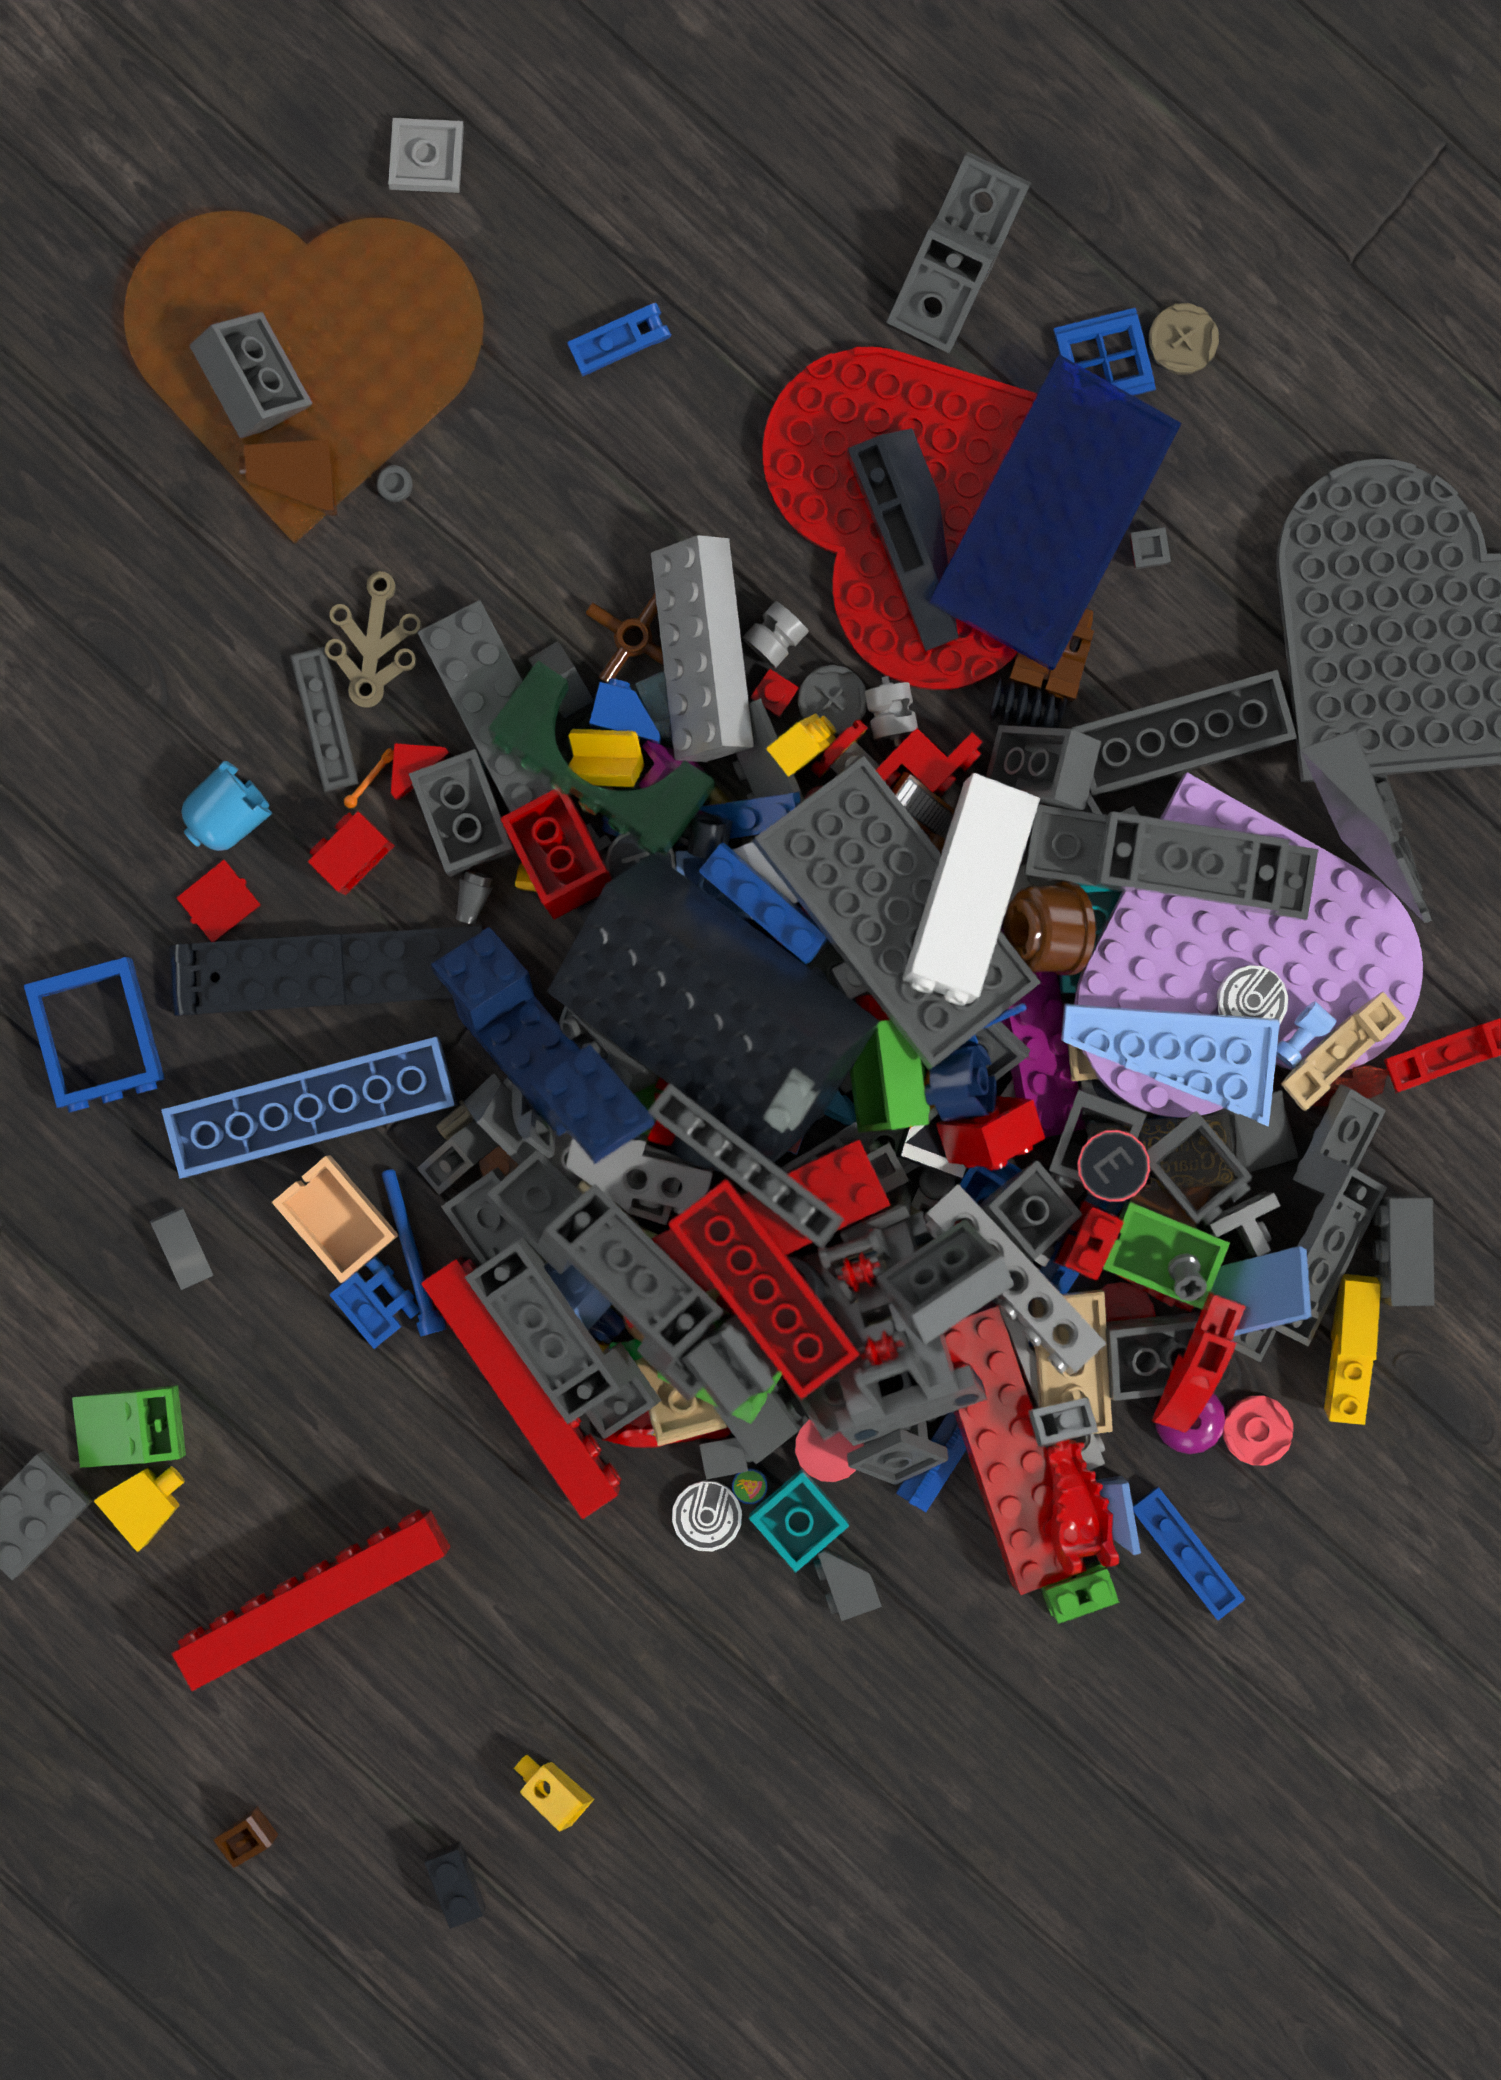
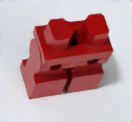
M1082 1199L1078 1209L1083 1215L1069 1227L1078 1232L1075 1237L1066 1233L1053 1262L1085 1277L1098 1280L1124 1221L1120 1220L1115 1214Z

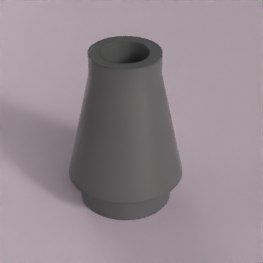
M465 871L464 878L461 877L459 881L458 909L455 919L468 924H476L477 918L494 888L491 886L492 877L475 871Z

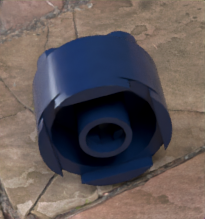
M981 1045L957 1048L929 1070L930 1084L925 1086L926 1100L929 1105H935L943 1122L988 1116V1112H992L995 1108L997 1097L995 1076L988 1077L986 1065H992L987 1051Z

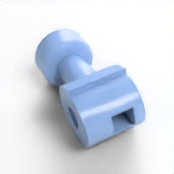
M1313 1001L1296 1018L1294 1024L1299 1028L1288 1043L1280 1041L1277 1044L1276 1056L1287 1066L1294 1069L1302 1060L1299 1051L1314 1037L1329 1033L1337 1020L1316 1001Z

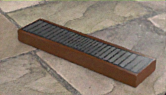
M904 772L891 791L923 832L927 835L931 833L937 834L946 839L955 809L935 793H932L911 774Z

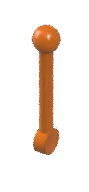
M391 748L383 753L381 760L353 794L347 795L344 798V805L347 808H354L357 805L358 797L383 767L392 761L394 751Z

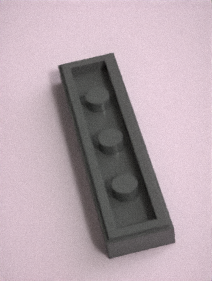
M325 647L290 655L324 792L358 785L357 772Z

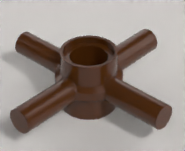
M656 593L653 594L638 618L620 621L595 603H592L586 611L587 616L614 633L617 650L598 677L603 682L608 684L610 678L614 679L629 656L636 657L645 653L664 666L662 648L652 642V632L649 628L658 614ZM630 629H637L643 634V640L637 646H629L623 641L624 634Z

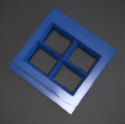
M1136 308L1053 329L1072 404L1087 408L1156 390ZM1128 330L1133 349L1107 355L1102 336ZM1096 338L1100 357L1075 363L1070 344ZM1135 356L1139 374L1113 380L1109 362ZM1102 364L1107 382L1081 389L1077 370Z

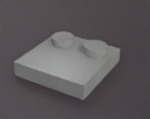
M393 118L389 189L460 193L463 121Z

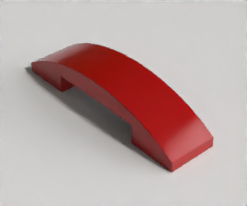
M1501 1017L1384 1059L1395 1092L1404 1091L1429 1082L1434 1078L1487 1059L1501 1056Z

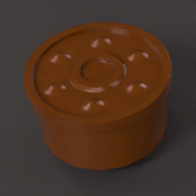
M1058 882L1053 886H1029L1020 889L1011 900L1004 920V936L1032 972H1054L1062 976L1075 975L1085 968L1092 955L1096 931L1095 916L1091 901L1080 885L1074 882Z

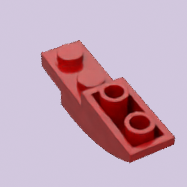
M1209 1292L1184 1356L1178 1354L1152 1419L1153 1422L1184 1433L1189 1430L1214 1393L1237 1344L1232 1339L1246 1306L1240 1302Z

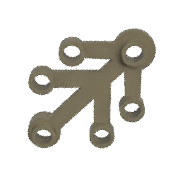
M381 571L373 573L367 581V591L372 596L367 636L363 634L354 622L352 613L346 605L337 604L330 610L331 621L344 630L363 655L362 672L348 657L347 647L341 640L332 639L325 646V653L328 658L336 661L351 681L348 689L351 700L363 708L377 705L383 698L384 686L403 671H409L415 667L417 663L416 655L410 649L404 648L396 653L394 662L376 673L378 659L408 636L417 635V632L422 627L421 621L416 615L406 614L400 619V623L396 628L381 638L386 600L391 599L396 591L394 579L388 573ZM379 579L387 582L386 589L381 592L376 591L374 588L375 582ZM339 609L347 611V618L341 622L335 619V613ZM406 620H416L417 627L413 631L405 630L404 624ZM339 644L342 646V653L339 656H332L330 654L332 645ZM410 654L412 662L408 666H402L399 662L401 655ZM365 683L372 686V692L368 696L360 694V687Z

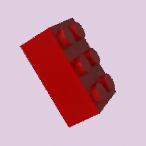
M563 785L500 818L542 904L554 920L598 897L605 885L613 880L583 819Z

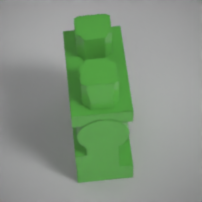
M1099 1560L1086 1564L1087 1571L1075 1575L1076 1578L1074 1579L1069 1577L1041 1588L1049 1613L1057 1619L1058 1624L1119 1603L1108 1569L1103 1567Z

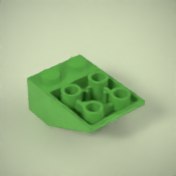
M178 1385L72 1397L80 1468L176 1460L186 1455Z

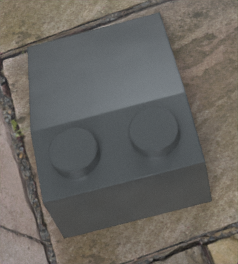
M476 749L409 774L444 870L449 877L515 853L512 842L500 820L502 815Z

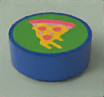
M748 1468L747 1472L737 1473L734 1476L732 1490L740 1502L754 1504L765 1496L767 1480L758 1469Z

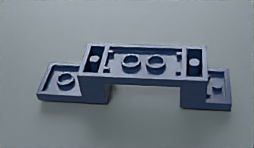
M490 927L431 964L433 973L453 995L458 1018L556 1135L559 1137L567 1131L594 1164L654 1125L652 1115L591 1044L580 1050L573 1040H569L562 1033L560 1025L534 996L529 972Z

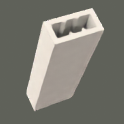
M975 773L964 782L903 975V980L911 982V986L914 989L926 993H931L932 990L946 995L945 999L958 1005L970 1004L979 997L1038 807L1039 797Z

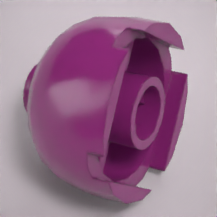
M1213 1393L1201 1414L1186 1433L1155 1423V1428L1162 1441L1176 1452L1189 1455L1201 1453L1214 1446L1223 1434L1226 1421L1224 1407Z

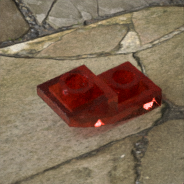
M1371 1065L1352 1067L1349 1078L1337 1077L1329 1085L1331 1088L1312 1106H1329V1102L1340 1084L1351 1088L1367 1099L1373 1098L1383 1093L1388 1070Z

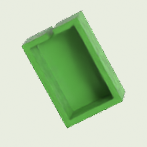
M891 1020L880 1021L850 1070L858 1133L929 1124L930 1105L925 1097L923 1082L925 1077L924 1065L918 1054Z
M1126 1201L1119 1217L1120 1220L1124 1221L1119 1232L1120 1236L1118 1240L1116 1239L1103 1269L1181 1300L1174 1291L1175 1280L1169 1275L1168 1265L1175 1256L1192 1254L1197 1257L1200 1263L1199 1274L1205 1279L1207 1289L1204 1295L1194 1301H1181L1203 1309L1230 1243Z

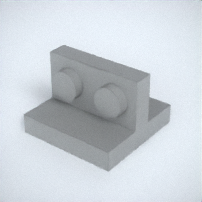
M1263 1191L1223 1211L1207 1225L1202 1222L1206 1233L1214 1237H1218L1236 1228L1248 1254L1259 1257L1271 1251L1267 1242L1272 1239L1263 1221L1259 1222L1255 1218L1279 1207L1280 1204L1274 1193Z

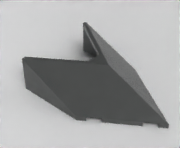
M1356 729L1300 748L1341 840L1425 923L1432 921L1423 897V889L1409 841L1405 836H1399V831H1402L1401 823L1403 821L1387 775H1372Z

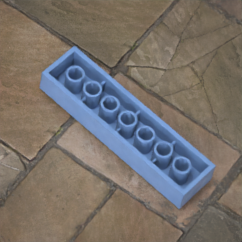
M433 1037L162 1109V1114L180 1179L446 1109L458 1104L440 1037Z

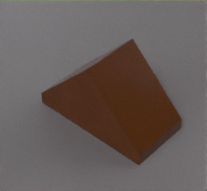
M257 1806L219 1834L213 1841L232 1867L235 1868L269 1848L277 1838L278 1833Z

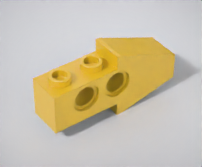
M1344 1274L1339 1285L1331 1332L1333 1343L1324 1411L1331 1422L1365 1425L1373 1360H1376L1381 1290V1283L1377 1277Z

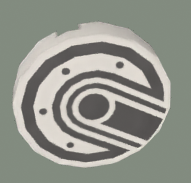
M1248 965L1234 969L1223 979L1217 990L1219 1015L1278 1019L1281 1023L1287 1012L1288 994L1285 984L1275 972L1263 966Z
M702 1480L689 1485L678 1495L674 1503L672 1523L676 1534L685 1545L695 1550L712 1552L724 1548L736 1537L741 1527L742 1509L738 1499L729 1487L717 1481Z

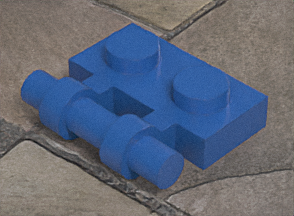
M377 1256L366 1264L374 1275L370 1280L366 1282L356 1272L329 1294L373 1349L402 1327L401 1323L394 1316L396 1312L402 1309L410 1319L420 1312L419 1307L412 1300L415 1298L409 1289L405 1291L392 1276L395 1272L389 1265L384 1266ZM381 1284L394 1299L388 1306L373 1291Z

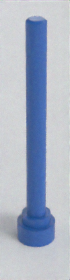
M394 1169L383 1171L381 1175L421 1315H418L419 1323H416L419 1335L421 1337L446 1330L444 1316H440L439 1311L434 1310L431 1297L421 1284L426 1278L396 1172Z

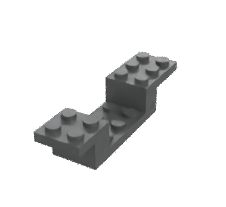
M1038 804L1032 823L1024 876L1061 882H1074L1080 885L1131 892L1136 889L1236 905V910L1308 920L1318 849L1289 845L1290 840L1113 811L1108 815H1101Z
M1340 1084L1335 1095L1331 1098L1329 1107L1320 1125L1315 1130L1313 1140L1304 1158L1299 1162L1297 1172L1293 1178L1294 1181L1323 1197L1321 1203L1314 1211L1313 1219L1305 1235L1298 1244V1246L1307 1250L1311 1318L1234 1336L1232 1340L1237 1343L1235 1350L1259 1362L1262 1361L1276 1331L1309 1346L1387 1187L1357 1170L1386 1110L1344 1085Z
M536 1150L487 1193L485 1200L560 1275L573 1265L645 1336L637 1351L688 1402L703 1389V1386L681 1358L717 1328L715 1324L723 1310L596 1184L582 1194L541 1152Z
M496 1167L441 1206L481 1263V1266L465 1278L566 1423L569 1424L586 1413L602 1438L605 1439L656 1406L661 1399L621 1342L605 1353L602 1352L543 1266L548 1262L485 1200L487 1193L505 1178L501 1170Z

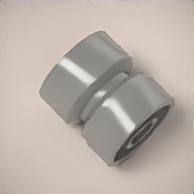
M777 601L762 615L764 622L762 624L755 623L742 637L754 652L775 669L789 654L788 646H797L809 632L796 616Z

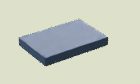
M1298 1246L1220 1267L1210 1292L1240 1302L1246 1306L1234 1336L1311 1318L1307 1250Z

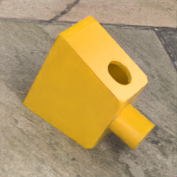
M170 1466L159 1477H156L149 1468H146L99 1496L94 1502L138 1552L151 1541L179 1507L178 1501L171 1493L185 1481L173 1466Z
M525 1755L513 1769L527 1783L520 1793L559 1832L571 1827L595 1800L552 1762L540 1767L529 1755ZM544 1781L550 1785V1794L544 1790Z

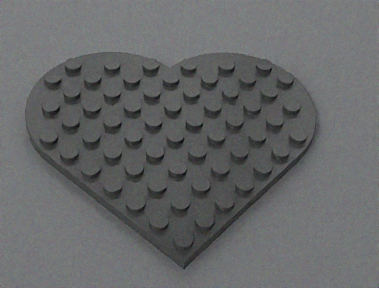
M1369 459L1346 464L1332 470L1311 485L1298 499L1288 514L1280 533L1276 557L1277 580L1294 728L1297 736L1296 746L1301 783L1314 782V779L1300 748L1353 729L1357 731L1373 776L1501 765V553L1487 554L1481 527L1473 511L1470 512L1458 497L1459 493L1438 475L1433 476L1416 468V465L1391 459Z

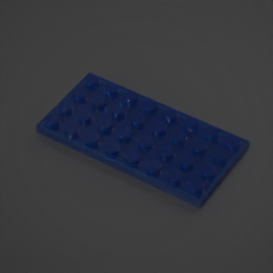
M1059 354L928 603L1049 670H1054L1182 423Z

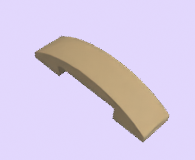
M1380 992L1317 1044L1287 1075L1281 1085L1300 1108L1306 1111L1331 1088L1329 1085L1374 1043L1381 1042L1406 1018L1384 992Z

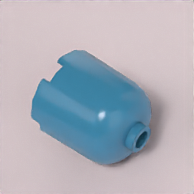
M223 761L183 802L181 813L183 821L188 827L184 830V833L196 846L204 844L212 850H228L272 814L268 809L270 805L262 793L250 780L244 785L234 775L238 768L228 761Z

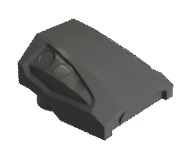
M1282 1090L1272 1093L1269 1127L1226 1108L1213 1112L1215 1122L1221 1124L1216 1125L1218 1136L1225 1143L1222 1127L1226 1134L1225 1145L1248 1173L1298 1158L1285 1110ZM1227 1166V1169L1231 1172L1232 1177L1236 1176Z

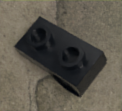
M669 801L664 803L659 834L667 840L688 846L687 851L689 854L709 859L720 844L725 843L727 846L729 845L733 821Z

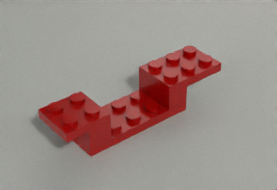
M916 728L876 771L889 788L899 780L901 774L898 770H900L902 773L907 772L932 793H936L941 797L955 783L956 778L953 774L959 768L965 772L982 754L977 750L982 741L972 732L946 757ZM802 906L800 909H801L802 911H804V912L810 917V915L806 912V910H805V909L803 908V906ZM773 936V940L784 949L785 946Z

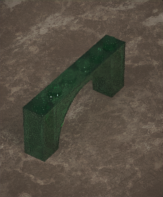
M538 660L489 726L490 738L493 739L491 744L505 755H509L512 752L521 758L520 764L531 773L538 775L541 772L551 779L550 785L560 793L567 795L570 792L580 799L578 802L580 806L591 814L596 815L597 812H600L609 819L607 823L620 834L625 835L629 832L638 838L637 844L646 852L652 855L658 852L665 857L714 790V780L686 760L662 781L639 790H607L583 780L564 761L555 741L556 718L560 705L569 691L568 681Z

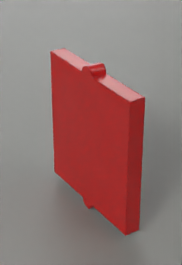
M226 860L221 861L177 897V900L192 917L191 923L198 924L211 942H216L261 905L247 888V881L243 878L240 879Z

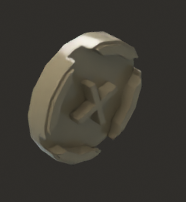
M1190 303L1174 304L1163 310L1154 319L1148 334L1149 350L1154 361L1164 370L1177 375L1193 374L1203 369L1213 359L1219 344L1218 328L1203 308Z

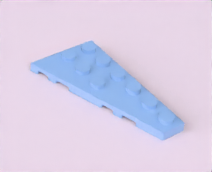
M1073 1004L1064 1005L1061 1037L1063 1042L1101 1058L1116 1062L1135 1072L1145 1074L1164 1084L1205 1101L1220 1105L1227 1110L1254 1119L1269 1127L1280 1023L1278 1019Z

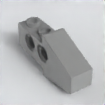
M642 1134L596 1164L593 1163L572 1138L566 1164L569 1170L590 1185L596 1184L612 1201L627 1211H630L634 1197L640 1199L639 1203L641 1205L652 1208H660L661 1204L675 1207L674 1212L680 1214L708 1193L713 1173L711 1169L693 1164L681 1158L644 1150L647 1136ZM633 1169H641L646 1173L648 1180L641 1185H636L629 1180L628 1173ZM669 1177H675L681 1181L683 1188L679 1192L670 1193L663 1187V1181Z

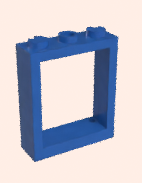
M124 957L24 985L57 1108L67 1107L69 1113L89 1108L88 1101L101 1098L103 1103L122 1099L123 1091L135 1088L137 1094L157 1089L156 1082L165 1080L132 958ZM120 976L146 1073L68 1094L42 997Z

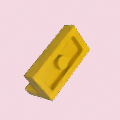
M572 729L570 731L569 739L574 756L565 771L567 784L634 787L644 768L640 744L635 731Z

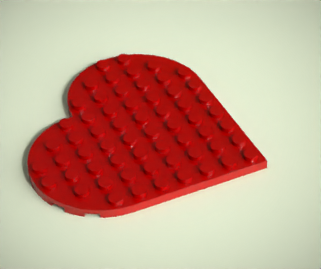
M855 347L851 350L835 354L830 353L806 366L801 373L785 386L772 407L764 432L763 467L765 479L773 501L786 521L801 536L814 545L837 554L832 580L835 611L849 643L867 664L895 682H909L910 687L925 690H950L969 686L990 677L1007 665L1018 654L1032 614L1037 612L1039 605L1045 597L1100 418V412L904 352L881 347ZM913 428L939 493L959 637L926 652L847 458L849 447L883 434Z

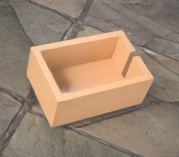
M331 1155L325 1156L302 1176L305 1182H309L307 1185L302 1181H296L272 1202L340 1283L349 1279L399 1236Z

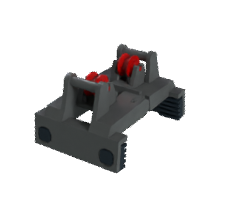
M923 1211L886 1228L868 1230V1235L846 1243L841 1240L824 1246L822 1249L818 1248L794 1257L810 1264L820 1273L825 1284V1300L823 1305L835 1321H837L860 1354L837 1372L847 1408L836 1411L835 1416L840 1432L853 1446L987 1400L982 1379H980L970 1365L954 1370L944 1333L924 1345L907 1327L877 1282L876 1278L916 1252L918 1250L917 1246L934 1240V1237L924 1226L927 1222L923 1218L926 1214ZM889 1316L893 1317V1320L889 1319L872 1326L869 1325V1322L872 1323ZM910 1370L919 1383L882 1397L878 1385L879 1380Z

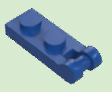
M657 303L647 305L567 342L582 377L670 338L671 333L668 326H663L659 315L661 311ZM646 322L650 332L641 335L637 325Z

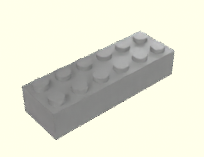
M697 535L652 552V570L675 761L708 762L753 748L729 538Z

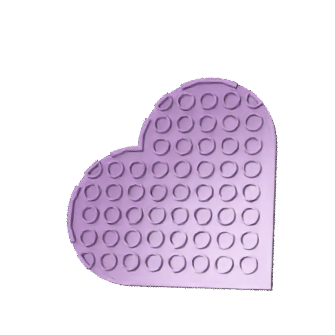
M1184 773L1160 819L1290 840L1289 845L1318 849L1308 920L1236 910V905L1136 889L1131 892L1122 891L1094 945L1087 965L1080 974L1075 995V1005L1219 1015L1217 990L1223 979L1237 968L1248 965L1263 966L1278 975L1285 984L1288 994L1287 1012L1279 1024L1277 1044L1280 1041H1286L1287 1043L1290 1041L1299 1028L1294 1024L1296 1018L1313 1001H1316L1337 1020L1329 1033L1314 1037L1299 1051L1302 1059L1355 1011L1380 992H1384L1406 1019L1381 1042L1374 1043L1346 1070L1365 1064L1377 1057L1405 1029L1415 1010L1421 991L1423 975L1422 951L1416 929L1406 909L1386 886L1369 874L1195 776ZM1082 1050L1084 1056L1086 1055L1091 1067L1096 1072L1095 1075L1104 1086L1118 1098L1137 1109L1166 1117H1189L1195 1111L1200 1115H1205L1224 1108L1157 1081L1145 1074L1135 1072L1116 1062ZM1276 1056V1065L1293 1070V1068L1287 1066Z

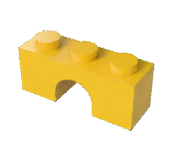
M815 713L799 721L766 749L789 777L821 755L836 739L833 734L837 731L827 717L823 715L820 718Z

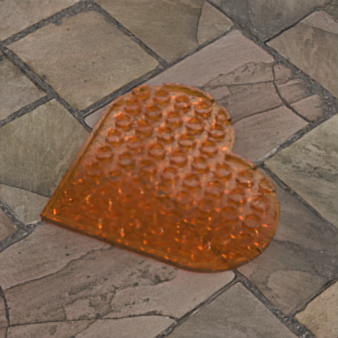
M218 211L195 216L179 223L160 236L148 248L136 266L128 285L124 305V327L130 353L145 380L295 544L327 514L251 487L246 481V477L240 476L239 456L244 455V445L329 439L333 445L338 505L460 393L475 369L480 348L483 344L484 315L477 286L463 260L445 241L423 227L390 218L359 219L329 229L306 245L288 228L266 217L248 212ZM263 312L313 404L266 431L240 438L189 345L213 324Z

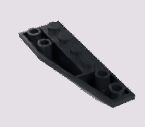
M913 428L883 434L849 447L847 458L925 652L958 639L939 493Z

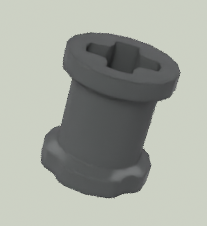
M1192 1254L1175 1256L1168 1265L1169 1275L1175 1280L1174 1291L1181 1300L1194 1301L1204 1295L1207 1289L1205 1279L1199 1274L1200 1263L1197 1257Z

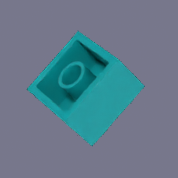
M803 1468L749 1513V1519L795 1572L849 1527V1521Z

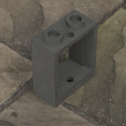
M1078 1090L1048 1173L1055 1175L1053 1180L1056 1183L1073 1188L1075 1183L1083 1185L1078 1171L1061 1165L1081 1110L1130 1127L1131 1131L1129 1134L1133 1135L1136 1139L1139 1136L1146 1114Z
M1197 1111L1146 1151L1149 1156L1150 1171L1195 1225L1202 1220L1207 1225L1223 1212L1219 1206L1228 1198L1235 1202L1251 1189L1247 1183L1252 1179V1176ZM1197 1131L1200 1132L1237 1177L1236 1180L1198 1211L1158 1164Z

